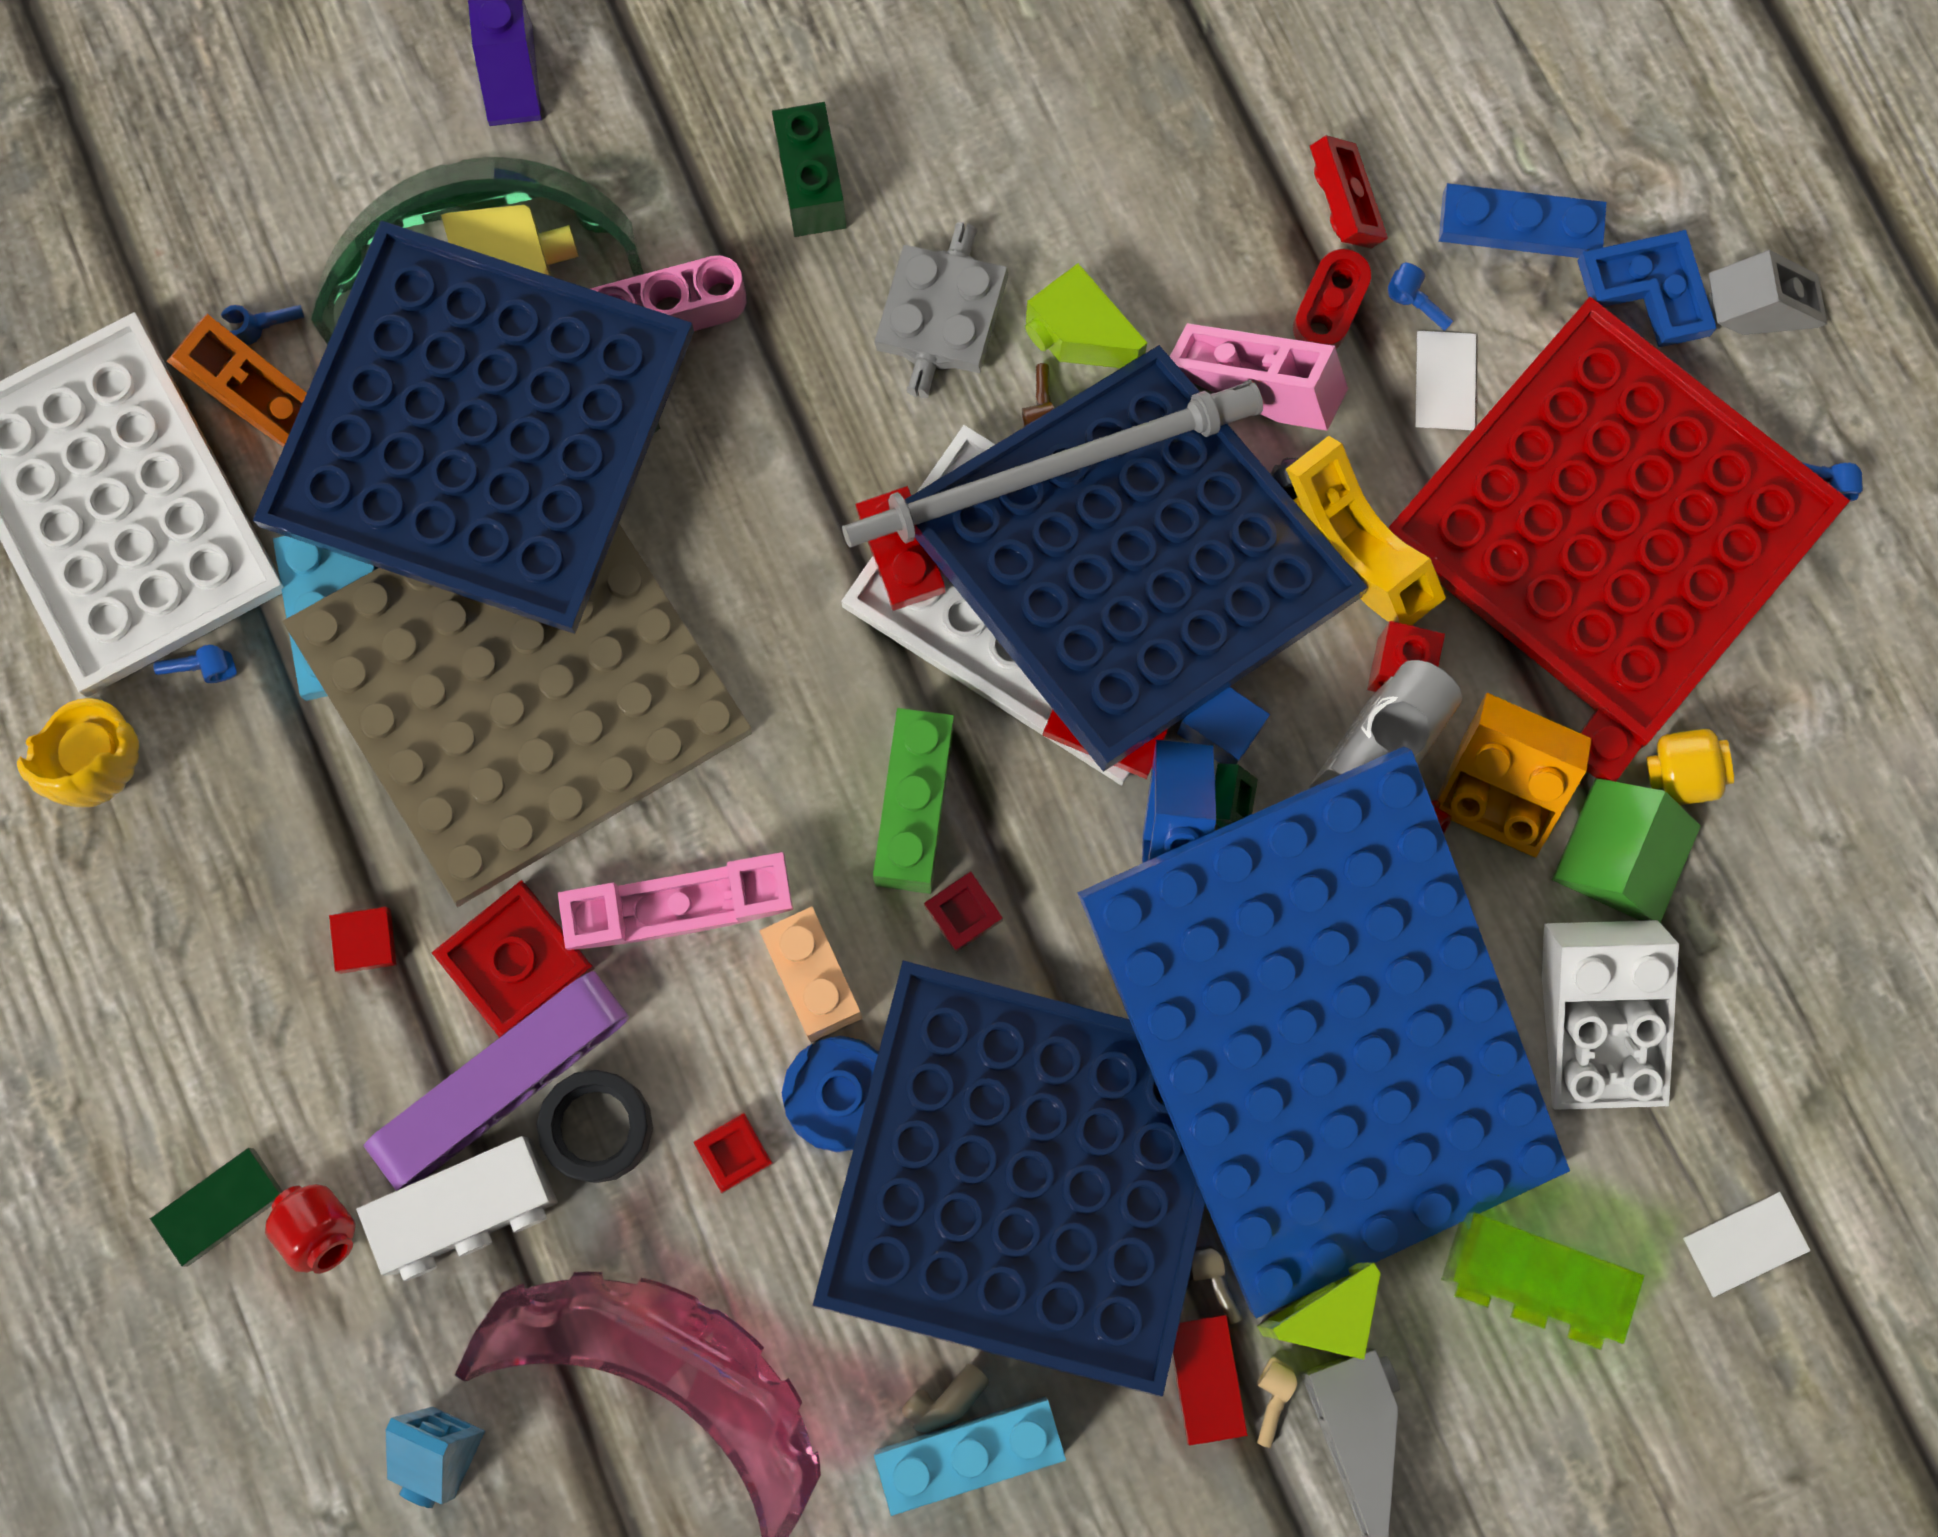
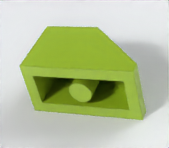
M1079 263L1027 301V324L1025 325V330L1029 338L1041 351L1044 352L1049 349L1059 362L1122 368L1146 353L1148 344L1146 340Z

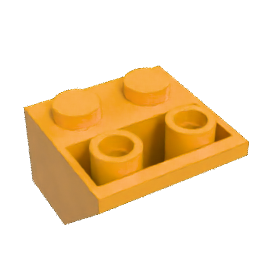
M1486 693L1461 740L1436 800L1441 803L1439 808L1451 815L1452 821L1536 858L1586 773L1591 738L1490 693Z

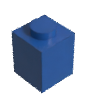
M1229 687L1184 717L1177 734L1190 743L1213 745L1214 759L1219 763L1238 764L1263 728L1270 714Z

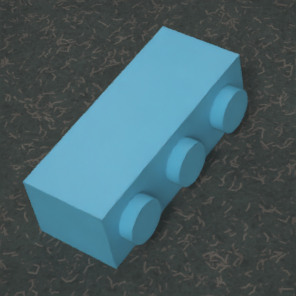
M1046 1396L876 1449L874 1453L891 1516L1066 1461Z

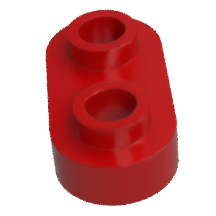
M1338 249L1324 256L1295 316L1293 333L1296 340L1332 345L1336 349L1343 343L1371 281L1370 266L1362 255L1353 250ZM1337 277L1344 278L1350 286L1345 289L1338 288L1333 284L1332 279ZM1313 323H1322L1328 328L1329 332L1317 334L1312 330L1311 325Z

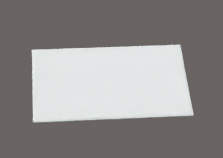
M1417 331L1415 427L1474 430L1476 334Z
M1780 1192L1683 1238L1713 1298L1810 1251Z

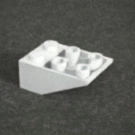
M1658 920L1544 924L1542 988L1551 1099L1554 1110L1669 1106L1679 943Z

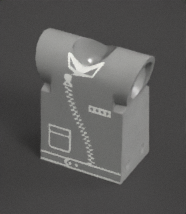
M1420 660L1405 662L1400 666L1395 675L1391 676L1369 698L1309 787L1312 788L1403 746L1413 751L1419 766L1459 707L1462 700L1460 687L1443 669L1429 662Z

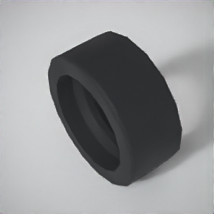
M590 1070L574 1073L553 1087L542 1102L537 1121L539 1145L552 1166L567 1177L591 1183L617 1180L638 1165L648 1151L653 1124L650 1107L638 1088L617 1074ZM602 1092L612 1095L623 1104L628 1113L630 1129L627 1141L618 1153L606 1160L592 1162L580 1159L569 1151L562 1137L561 1124L565 1111L574 1100L587 1093Z

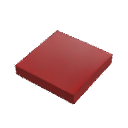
M522 880L431 952L499 1038L569 984L595 969L579 949H565L562 927Z

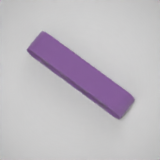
M595 971L586 973L379 1129L363 1146L396 1191L423 1180L609 1038L627 1022L629 1016Z

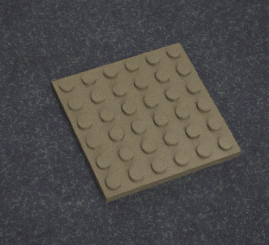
M618 524L575 634L382 568L368 573L282 621L457 908L751 735L752 728L620 524Z

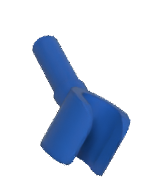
M1405 262L1401 264L1399 270L1394 272L1388 285L1389 297L1396 303L1402 305L1412 304L1417 309L1419 308L1445 331L1452 324L1453 320L1436 306L1426 294L1419 290L1425 279V273L1411 263Z
M301 304L254 315L243 306L230 305L221 313V317L229 323L237 324L244 321L241 328L230 332L246 345H252L257 342L261 337L263 329L305 318Z
M1803 463L1823 480L1830 482V485L1848 498L1850 502L1857 500L1859 493L1863 491L1862 471L1854 463H1840L1831 467H1820Z
M214 645L200 647L196 651V655L155 661L153 664L156 675L201 669L206 683L223 682L237 675L232 654Z

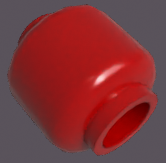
M312 1184L301 1187L296 1185L284 1190L273 1201L272 1211L266 1220L265 1234L291 1269L296 1272L308 1273L313 1271L314 1273L321 1274L335 1268L350 1254L353 1248L352 1239L355 1235L356 1223L327 1186Z

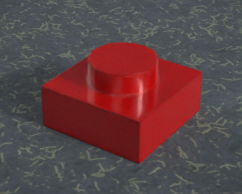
M1600 709L1592 714L1579 732L1591 738L1586 771L1598 779L1617 782L1643 746L1641 742Z

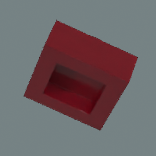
M971 871L924 902L925 909L956 953L1003 921L1002 915Z

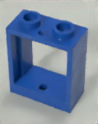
M1156 740L1142 833V863L1214 832L1216 801L1213 745Z

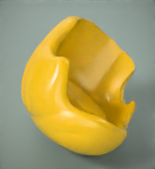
M95 698L77 699L60 707L38 734L29 736L26 739L25 744L28 746L26 759L22 756L18 758L17 769L33 791L55 803L71 807H94L112 799L132 779L134 767L139 759V739L133 727L126 722L120 711L110 703Z

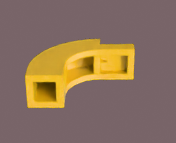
M1328 436L1286 468L1297 494V498L1293 501L1367 585L1368 588L1360 599L1374 612L1388 622L1394 621L1412 626L1446 599L1431 559L1400 540L1388 529L1371 508L1361 491L1341 442Z

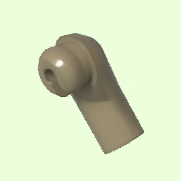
M966 1364L942 1395L935 1401L925 1390H917L902 1407V1414L915 1424L913 1428L917 1431L928 1433L962 1418L989 1385V1379L976 1366Z

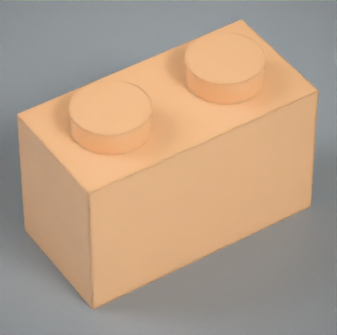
M812 906L759 930L806 1036L811 1043L863 1019Z

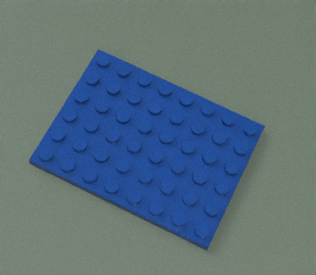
M1403 746L1077 892L1248 1308L1256 1319L1350 1275L1348 1269L1356 1263H1376L1570 1172L1411 749Z

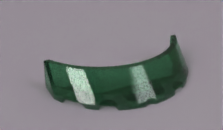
M507 157L471 158L453 164H442L403 180L376 198L353 220L342 234L326 262L317 288L311 320L328 345L335 329V302L339 295L352 289L368 247L381 220L407 228L442 220L441 215L445 213L495 208L543 197L573 208L579 223L585 229L595 233H610L625 248L633 276L643 274L644 271L632 222L617 205L592 185L566 171L535 161Z

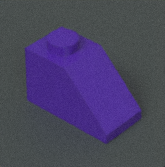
M468 0L472 47L489 126L542 120L533 26L524 0Z

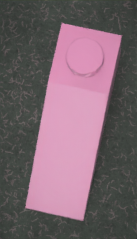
M1187 323L1170 355V358L1192 383L1213 393L1243 384L1247 380H1252V383H1255L1259 388L1262 396L1263 411L1261 415L1284 424L1328 431L1348 390L1336 348L1332 345Z

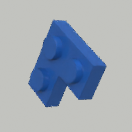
M1686 230L1584 251L1577 260L1588 298L1592 297L1603 307L1644 299L1658 348L1710 337L1717 329Z

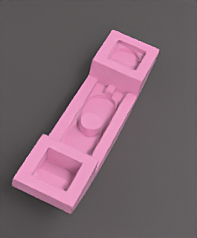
M783 852L727 862L725 867L618 886L613 882L558 892L564 943L567 950L620 945L685 935L749 922L793 910L785 854Z

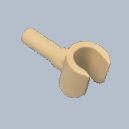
M1275 1357L1269 1359L1257 1382V1386L1272 1394L1267 1404L1257 1441L1259 1445L1268 1448L1272 1447L1285 1402L1291 1398L1297 1387V1378L1293 1368Z

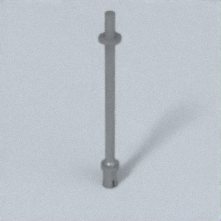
M1247 380L1243 384L1211 395L1206 391H1202L1192 395L1187 408L908 504L898 492L891 494L888 499L890 510L842 526L845 541L849 547H853L898 532L902 541L908 543L915 538V525L1191 430H1195L1205 437L1216 434L1222 425L1251 415L1261 414L1263 411V401L1260 390L1255 383H1252V380Z

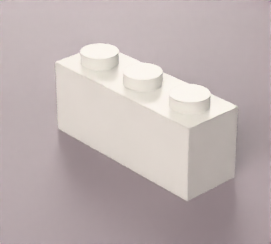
M520 1136L356 1208L381 1275H397L400 1273L403 1281H408L436 1269L437 1265L434 1258L453 1249H456L458 1256L462 1257L492 1244L489 1234L511 1224L513 1232L516 1233L546 1220L547 1217L544 1209L557 1204L558 1201L533 1139Z

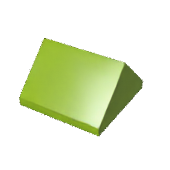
M1356 1263L1348 1269L1350 1275L1297 1299L1259 1324L1257 1328L1264 1337L1364 1360L1380 1280V1271L1374 1263Z

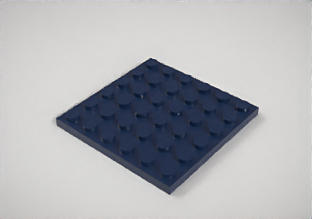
M381 220L253 521L261 528L575 634L694 333L693 325L691 322Z
M1158 345L906 498L905 501L908 504L1187 408L1192 395L1200 391L1163 348ZM1228 424L1220 426L1218 433L1207 437L1195 430H1191L915 525L916 540L1103 772L1362 598L1368 588Z
M903 960L812 1307L1163 1397L1205 1201L1130 1020Z

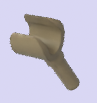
M1210 1245L1198 1246L1195 1248L1190 1271L1192 1281L1210 1278L1212 1289L1224 1314L1227 1316L1229 1324L1232 1325L1241 1321L1243 1317L1227 1286V1280L1224 1276V1262L1221 1255Z

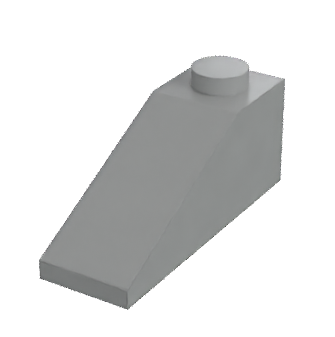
M1366 1348L1364 1360L1344 1355L1300 1373L1362 1537H1388L1398 1406L1393 1393L1400 1390V1385L1387 1356L1379 1358L1376 1349Z

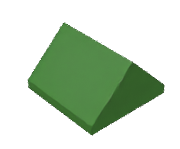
M1597 778L1591 786L1552 877V881L1639 921L1658 920L1661 923L1701 825L1666 791Z

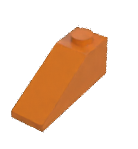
M206 314L172 353L167 362L211 397L284 447L307 392L214 318Z

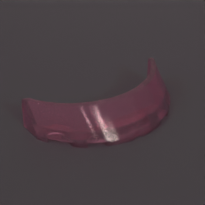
M574 1272L569 1280L544 1283L526 1289L523 1283L501 1293L474 1332L456 1370L455 1377L465 1382L480 1375L508 1367L529 1364H565L608 1372L640 1384L664 1397L687 1413L722 1448L739 1473L750 1495L758 1518L761 1536L789 1537L821 1476L818 1451L813 1453L807 1429L799 1412L802 1400L789 1378L781 1381L772 1367L760 1355L764 1347L742 1326L723 1312L704 1306L697 1297L642 1277L637 1284L604 1280L603 1272Z

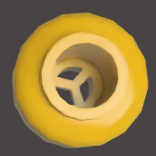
M1710 729L1663 735L1657 743V755L1646 757L1651 788H1663V791H1666L1679 805L1718 800L1724 795L1725 785L1734 784L1733 764L1728 740L1718 741L1717 735Z

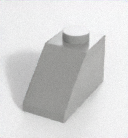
M1771 250L1709 273L1712 292L1708 295V301L1713 317L1719 325L1739 334L1749 335L1813 329L1827 325L1818 274Z

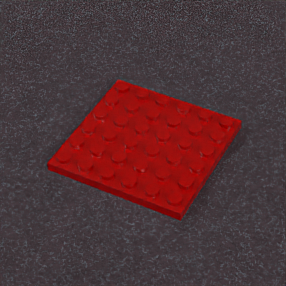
M1589 297L1391 523L1388 529L1404 543L1431 559L1440 585L1595 711L1598 709L1603 711L1643 744L1641 748H1643L1652 740L1850 500L1592 297Z

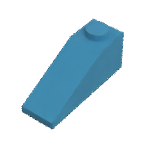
M435 1407L392 1417L385 1430L387 1480L402 1486L399 1493L401 1497L422 1507L433 1508L435 1502L444 1504L455 1499L485 1430Z

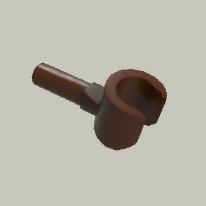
M1046 363L1036 365L1037 405L1022 408L1024 427L1054 409L1049 395V365Z

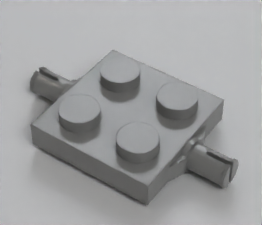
M964 222L955 224V231L948 251H932L903 245L874 342L877 351L903 356L915 364L909 386L906 390L907 393L914 397L918 396V391L920 398L929 397V390L936 369L957 368L981 373L1008 280V270L1006 266L978 261L969 256L977 229L968 223L966 229Z

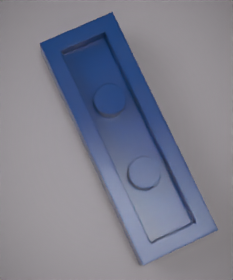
M1447 183L1442 195L1438 242L1579 258L1584 251L1603 248L1607 202Z

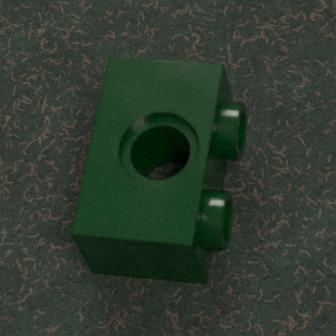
M825 102L772 110L794 237L846 229L844 199Z

